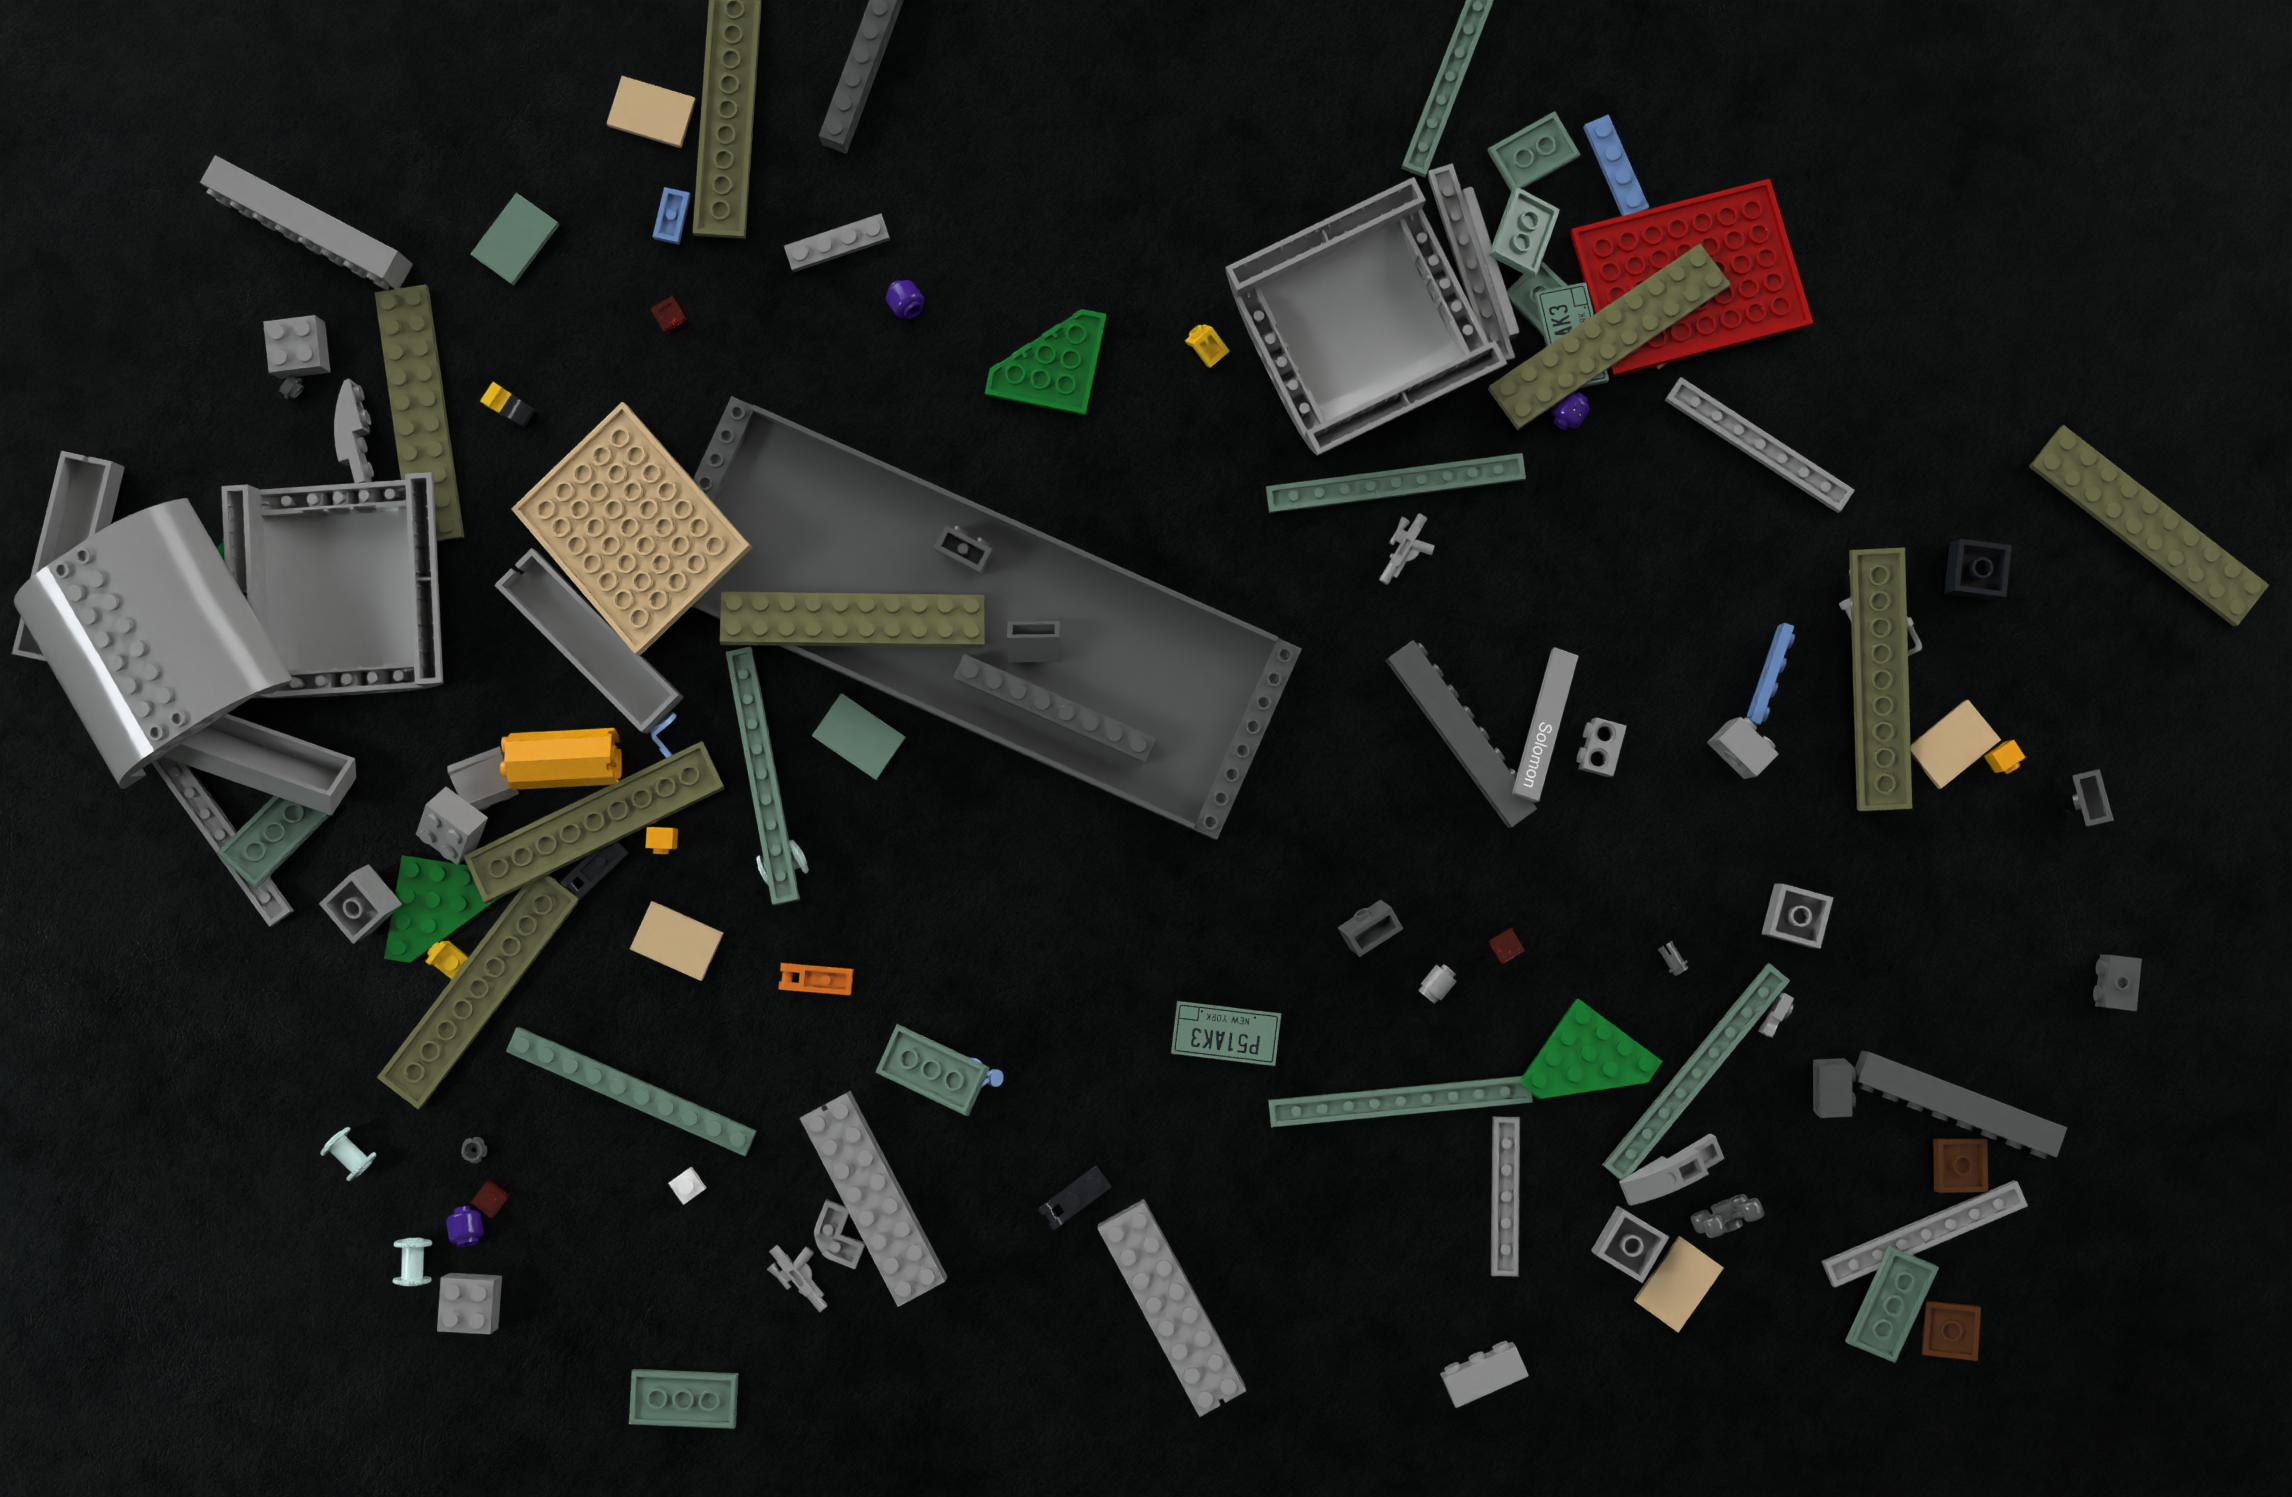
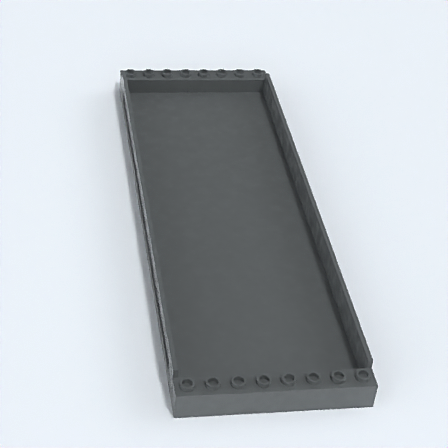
M731 396L693 480L753 548L691 607L720 619L721 592L984 595V648L778 646L1214 840L1218 839L1302 648L772 412ZM946 525L951 528L954 525L968 532V537L974 540L979 537L991 544L990 548L993 549L994 555L983 576L936 553L934 546ZM1008 621H1060L1061 662H1008ZM963 654L1155 737L1156 741L1146 764L956 681L953 677Z

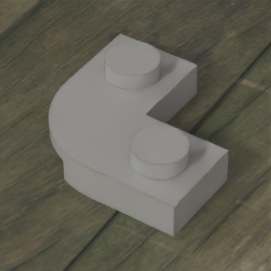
M827 1199L814 1230L817 1246L826 1258L856 1269L865 1243L842 1234L849 1212L845 1206Z

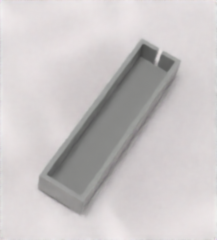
M216 155L200 181L201 184L208 188L206 193L216 198L223 205L229 208L232 206L239 210V213L252 220L255 218L265 227L283 233L285 237L296 243L304 244L306 248L316 254L325 255L330 261L341 267H348L353 273L364 279L366 277L374 281L373 283L385 290H388L389 287L400 289L413 265L397 250Z
M61 451L31 577L95 533L111 525L124 466L112 461ZM21 617L12 654L47 661Z
M531 548L515 564L524 573L521 575L519 572L510 569L495 586L641 732L648 734L684 696L642 655L634 654L605 618L539 552Z
M225 714L162 755L174 761L329 815L334 813L356 779L355 758L229 714Z
M851 1091L802 1116L800 1120L897 1306L899 1307L944 1283L947 1275Z
M1145 1200L1139 1201L1098 1224V1230L1199 1417L1221 1405L1220 1399L1223 1398L1226 1403L1246 1392L1242 1378Z

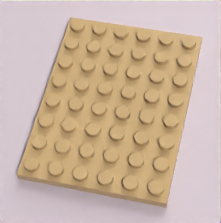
M621 402L511 508L634 654L638 656L651 646L753 548L624 402Z

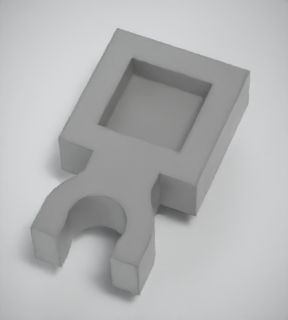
M1780 993L1766 1014L1767 1018L1762 1023L1758 1032L1768 1037H1773L1779 1022L1783 1018H1788L1793 1010L1791 1003L1794 998L1785 993Z

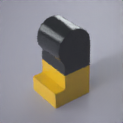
M492 382L480 400L487 407L523 428L527 426L536 410L494 382Z

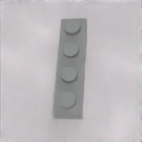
M878 214L785 245L784 248L793 272L889 241L890 237L882 214Z

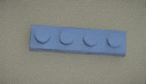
M1609 115L1585 124L1583 127L1622 216L1648 210L1649 205Z
M1787 623L1777 627L1746 717L1755 726L1760 725L1762 721L1765 722L1770 711V707H1767L1769 699L1774 697L1778 688V683L1775 682L1778 673H1782L1786 665L1787 659L1784 658L1786 649L1791 648L1795 639V634H1792L1794 626Z

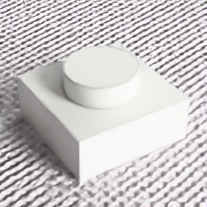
M692 1167L668 1183L683 1205L706 1189V1186Z

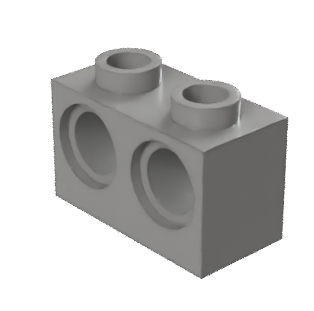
M1600 718L1592 719L1591 723L1587 722L1583 737L1587 738L1584 748L1580 747L1577 755V762L1580 763L1579 769L1605 777H1612L1615 772L1626 725ZM1600 727L1608 730L1609 738L1607 741H1601L1598 738L1597 732ZM1594 752L1602 756V764L1599 767L1591 762V755Z

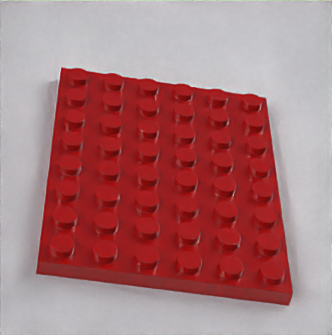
M1770 179L1573 228L1570 231L1583 279L1587 284L1594 315L1698 244L1703 246L1731 284L1726 290L1609 368L1612 377L1806 328L1813 324Z

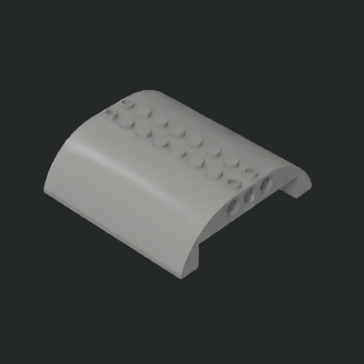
M1414 177L1225 267L1234 299L1255 348L1294 425L1306 444L1317 456L1507 365L1496 340L1491 343L1488 342L1422 210L1426 200Z
M432 472L405 474V480L259 490L250 485L222 486L225 564L293 681L273 694H259L252 698H309L389 693L426 689L443 684L434 479Z
M187 498L149 507L100 530L37 572L19 589L14 598L15 607L116 782L122 789L129 787L146 776L142 769L143 767L255 695L273 694L293 681Z

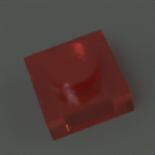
M673 296L650 308L665 333L687 321Z
M1512 928L1507 929L1488 941L1501 964L1525 951Z
M489 1180L483 1185L471 1203L490 1218H493L510 1195Z

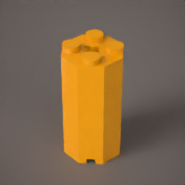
M615 728L510 733L508 737H502L501 741L502 751L505 753L504 761L500 764L501 776L507 777L508 786H511L513 790L618 784L617 778L621 777L622 753L621 749H617L615 743L620 742L619 735Z

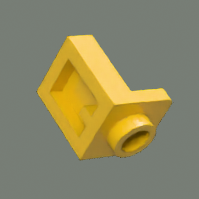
M1207 325L1196 326L1190 331V336L1185 340L1189 346L1194 348L1206 366L1210 368L1229 352V349L1215 330Z
M441 941L440 943L436 942L427 953L429 957L425 962L429 965H434L449 978L453 979L469 957L451 942Z

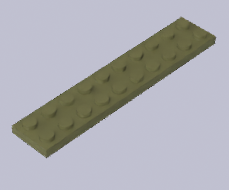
M709 0L693 220L694 236L746 239L762 0Z
M1698 244L1491 384L1488 390L1516 429L1519 430L1726 290L1731 284L1703 246Z
M425 284L375 292L401 480H405V474L432 472L434 479L436 541L442 542L464 538L429 287Z
M2066 426L2059 427L2029 467L2232 626L2239 625L2269 586V584Z
M1905 548L1849 550L1857 810L1912 809Z
M721 592L720 645L984 648L985 644L984 595Z
M701 741L620 780L618 784H613L464 855V858L483 902L488 904L720 792L725 787L705 744Z
M549 874L523 886L377 1078L414 1107L421 1109L579 903L577 902L579 899Z

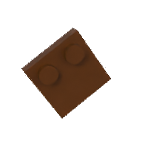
M1933 1139L1934 1192H1988L1987 1139Z
M1925 1300L1922 1355L1978 1361L1981 1307Z

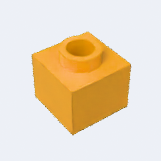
M2014 740L2005 741L1984 755L1995 773L2005 771L2006 774L2017 769L2020 766L2018 762L2025 758Z
M647 827L646 848H652L653 854H669V849L677 850L678 829Z

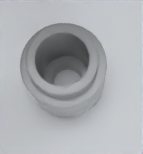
M1444 964L1441 968L1436 965L1422 981V987L1418 991L1435 1004L1438 999L1442 1000L1457 982L1453 979L1456 974Z

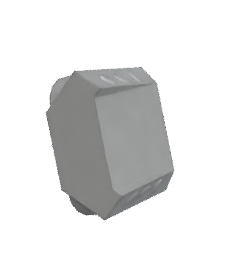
M500 746L448 766V774L458 796L478 811L485 810L492 804L508 800L520 794L519 789L513 790L511 786H508L507 777L501 776L500 764L504 761L505 755Z

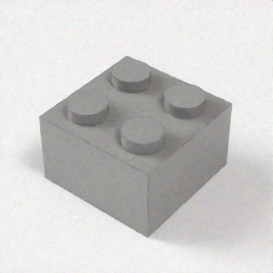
M312 315L263 322L269 373L279 379L288 378L290 375L299 377L331 373L326 326L323 320Z
M1739 717L1729 720L1707 743L1741 777L1746 779L1758 776L1778 753L1774 750L1776 747L1774 743L1765 736L1762 738L1755 731L1757 727L1749 719Z
M445 787L425 805L416 835L424 843L438 850L444 858L458 865L465 859L464 855L471 853L477 848L488 817Z
M369 864L351 873L319 903L353 944L370 935L402 905Z
M1774 884L1762 934L1810 948H1821L1833 897L1785 884Z
M1617 1206L1591 1251L1643 1283L1669 1237Z
M449 1273L441 1277L437 1331L491 1334L496 1331L499 1326L502 1276Z

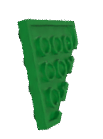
M1080 309L1061 324L1059 323L1043 333L1041 337L1032 343H1028L1014 352L1009 358L1001 363H997L989 370L985 396L1086 416L1107 315Z
M402 855L395 896L402 905L391 916L384 959L409 963L416 961L436 942L440 943L445 940L451 933L467 924L502 897L488 904L484 903L468 865H456L450 862Z
M1576 999L1517 1084L1537 1099L1644 1084L1650 1081L1663 1061L1581 1000Z

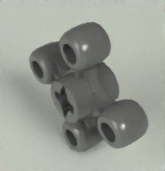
M1740 1194L1712 1205V1214L1708 1210L1694 1213L1691 1216V1222L1697 1233L1706 1232L1709 1238H1715L1743 1226L1741 1218H1744L1747 1222L1762 1218L1764 1210L1757 1198L1748 1200L1745 1194Z

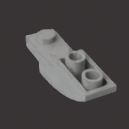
M347 379L344 380L339 392L334 419V437L338 462L351 466L355 483L372 482L371 477H374L373 468L370 462H367L365 456L367 445L364 438L360 437L370 433L368 425H371V420L367 410L363 408L362 401L365 398L361 386Z
M1708 1134L1668 1159L1661 1156L1619 1181L1628 1204L1635 1205L1667 1195L1708 1175L1707 1169L1723 1160L1724 1157L1716 1136Z

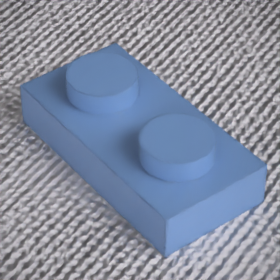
M664 187L652 236L654 239L680 244L691 199L690 193Z

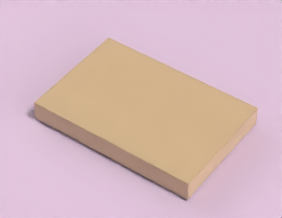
M622 76L607 125L611 128L682 148L697 100L692 96Z
M1965 700L1910 744L1911 756L1936 787L1941 789L2001 739L1971 702Z
M651 901L630 949L703 981L724 933Z
M1678 1236L1634 1301L1679 1333L1721 1273L1723 1267Z

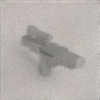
M1418 514L1408 532L1404 529L1410 521L1401 517L1398 528L1389 542L1394 545L1397 541L1400 545L1396 552L1390 555L1391 560L1379 579L1382 583L1388 585L1392 577L1397 578L1406 561L1415 559L1419 552L1432 555L1435 546L1416 539L1427 520L1425 516Z
M778 1245L769 1251L783 1270L779 1271L776 1263H773L767 1270L776 1276L787 1290L791 1287L788 1282L792 1280L799 1288V1292L807 1297L819 1312L828 1306L821 1298L824 1293L812 1280V1270L807 1264V1261L814 1253L810 1248L805 1247L794 1262Z

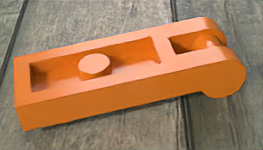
M781 963L780 971H783L782 981H779L778 989L852 995L854 969ZM793 972L800 973L799 983L792 982Z

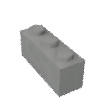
M1500 1342L1492 1347L1493 1350L1488 1353H1475L1469 1357V1361L1463 1364L1456 1362L1444 1368L1445 1371L1440 1373L1456 1408L1529 1376L1513 1342Z

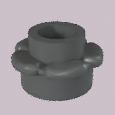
M290 375L283 382L279 391L285 395V399L290 397L295 399L301 394L304 386L301 385L302 379Z
M479 1137L468 1138L462 1144L461 1154L465 1160L471 1163H478L482 1160V1157L486 1156L487 1146L484 1145V1140ZM473 1147H475V1148L477 1149L476 1152H473V1151H472V1148H473Z

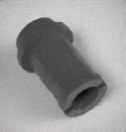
M1672 941L1666 944L1671 954L1667 952L1664 946L1657 949L1668 964L1670 973L1673 972L1676 976L1688 969L1686 965L1688 961L1682 959Z

